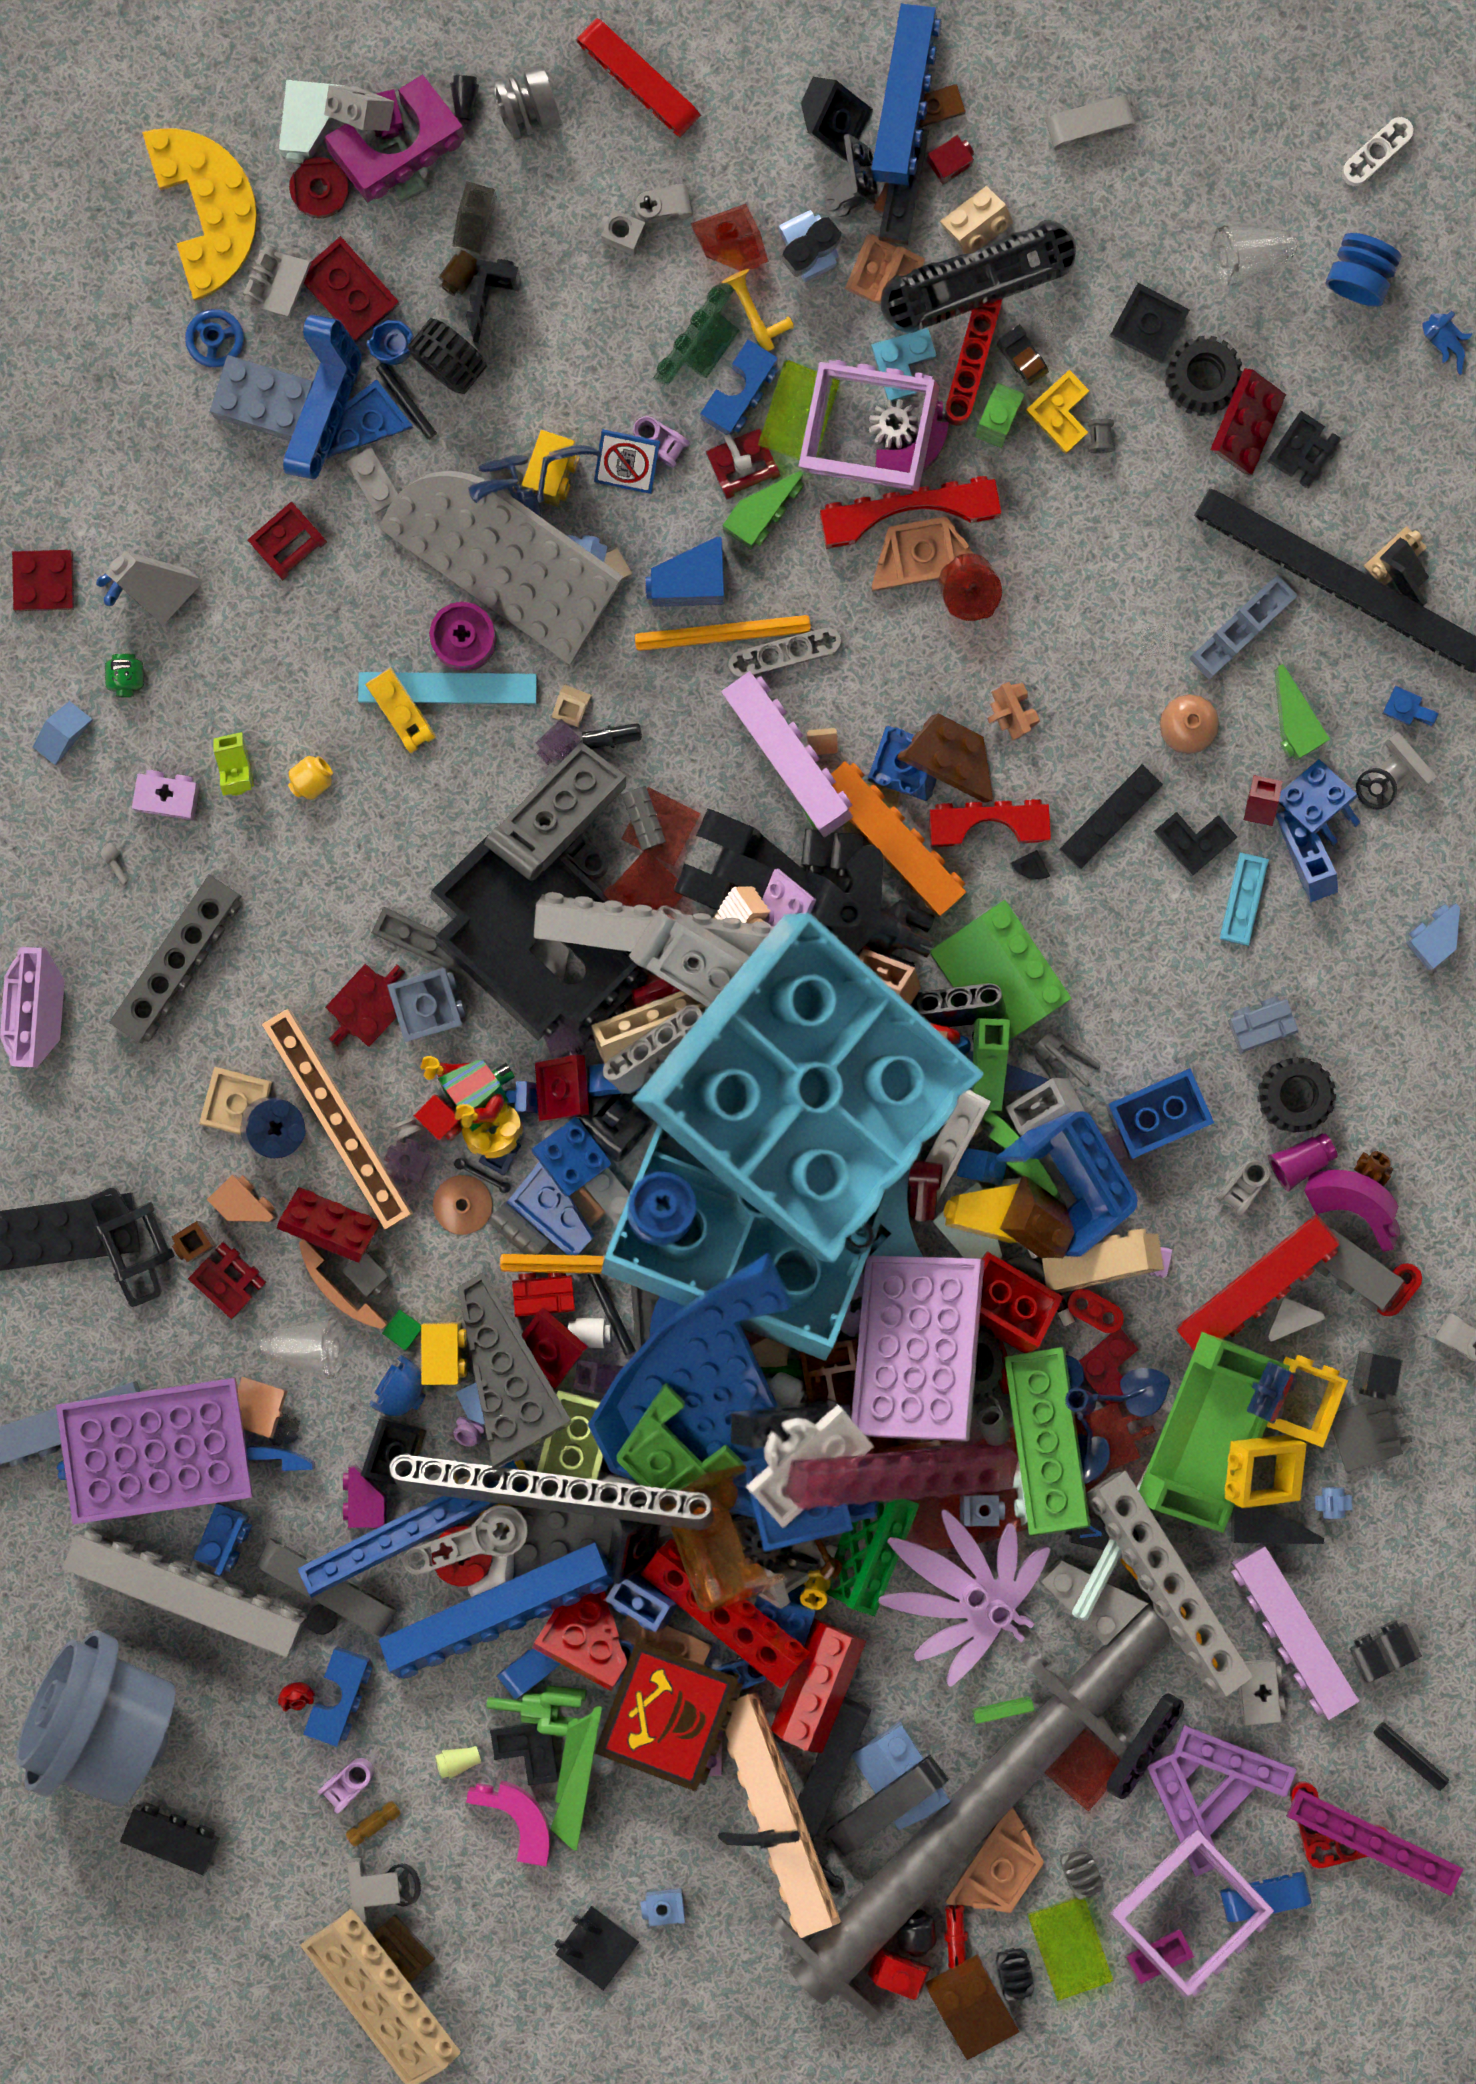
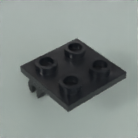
M850 134L844 135L849 176L824 198L827 201L835 200L834 204L827 205L826 208L830 211H835V214L840 217L847 216L851 209L865 203L869 205L875 204V194L878 193L877 182L873 180L871 165L873 164L872 150ZM841 205H844L842 210H838Z
M591 1905L584 1916L575 1915L572 1919L577 1925L565 1941L557 1939L554 1945L559 1950L555 1955L604 1991L639 1941Z

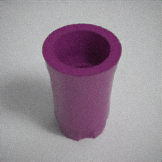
M1322 1133L1285 1150L1268 1155V1160L1279 1183L1289 1192L1301 1181L1327 1166L1329 1162L1338 1157V1154L1328 1135Z

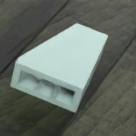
M286 80L279 144L281 156L286 157V161L303 163L304 159L313 158L335 121L334 118L324 115L328 87L334 84Z
M976 1182L964 1193L981 1191L983 1189ZM943 1212L931 1221L963 1258L981 1259L987 1251L998 1258L1002 1257L998 1240L945 1226L946 1218L943 1216Z

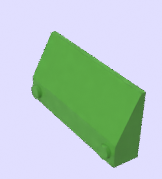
M1202 1332L1138 1490L1147 1506L1153 1510L1224 1533L1235 1505L1225 1499L1230 1442L1262 1438L1268 1421L1246 1411L1255 1392V1389L1251 1388L1253 1382L1259 1383L1268 1361L1286 1370H1289L1290 1366Z

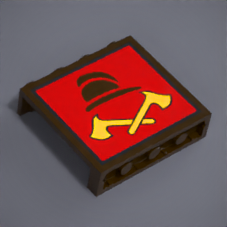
M638 1636L594 1754L697 1792L699 1784L705 1785L711 1768L706 1767L709 1757H716L722 1740L717 1739L720 1728L726 1729L732 1712L727 1710L731 1699L737 1701L743 1684L738 1683L739 1673L735 1672L734 1676L649 1645L648 1639Z

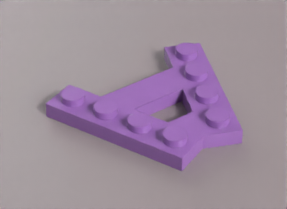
M1184 1724L1173 1752L1152 1761L1147 1768L1180 1844L1193 1831L1198 1830L1214 1848L1215 1845L1210 1835L1256 1786L1287 1797L1297 1770L1292 1766ZM1200 1765L1227 1774L1224 1780L1197 1807L1186 1779ZM1197 1848L1187 1857L1195 1877L1214 1869L1213 1865Z

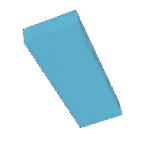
M1239 853L1219 936L1220 940L1249 946L1269 859Z

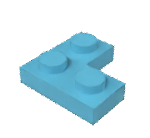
M928 328L871 345L878 371L886 372L887 368H893L903 371L906 376H912L909 368L910 365L936 358V352ZM884 387L887 400L890 399L891 402L917 394L915 391Z

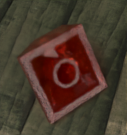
M746 204L691 223V227L705 257L738 271L755 269L761 264L769 262L761 233Z

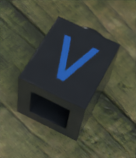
M1089 1515L1091 1527L1065 1531V1535H1069L1070 1543L1100 1550L1105 1549L1109 1539L1106 1525L1102 1518Z

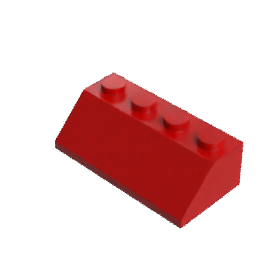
M814 1618L804 1646L810 1654L789 1680L770 1728L771 1731L782 1740L809 1752L823 1753L867 1641Z

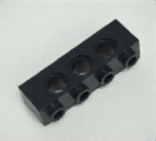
M823 1400L732 1412L731 1443L753 1449L765 1447L766 1442L769 1441L768 1437L772 1432L781 1439V1443H785L789 1440L791 1434H788L781 1424L783 1422L799 1418L806 1419L816 1425L837 1405L850 1418V1405Z

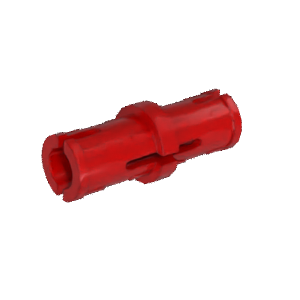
M957 1904L956 1917L954 1916V1905L945 1906L947 1932L944 1933V1940L948 1942L949 1968H955L956 1956H958V1965L966 1961L965 1941L968 1940V1933L964 1930V1906Z

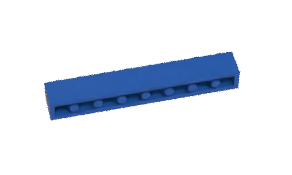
M592 1543L378 1640L389 1672L402 1679L413 1677L418 1673L419 1669L426 1666L440 1665L445 1661L446 1657L453 1654L467 1653L475 1644L491 1642L497 1639L500 1633L507 1630L520 1629L527 1624V1621L536 1617H547L554 1612V1609L560 1606L574 1605L581 1600V1597L589 1593H601L608 1588V1585L614 1583L611 1568L604 1550L597 1543Z

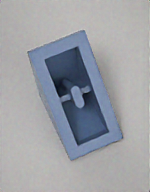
M69 701L45 721L33 748L54 765H57L93 719Z

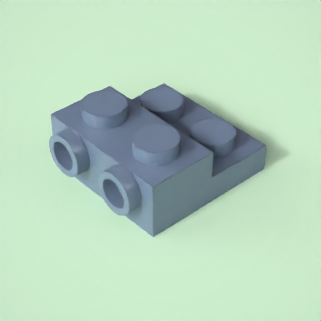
M445 967L387 985L404 1042L461 1026V1018L466 1017L461 1000H454L452 990L457 989L453 973H446Z

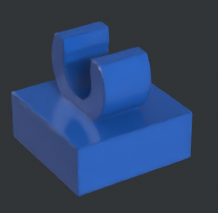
M516 1081V1091H504L508 1098L507 1103L515 1104V1111L538 1113L536 1083Z

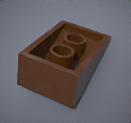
M978 1954L967 1959L962 1964L956 1965L955 1968H951L925 1982L935 2006L966 2060L979 2055L1020 2032Z

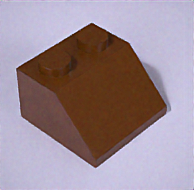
M1022 1176L1000 1230L1039 1258L1064 1259L1075 1233L1066 1205L1027 1176Z

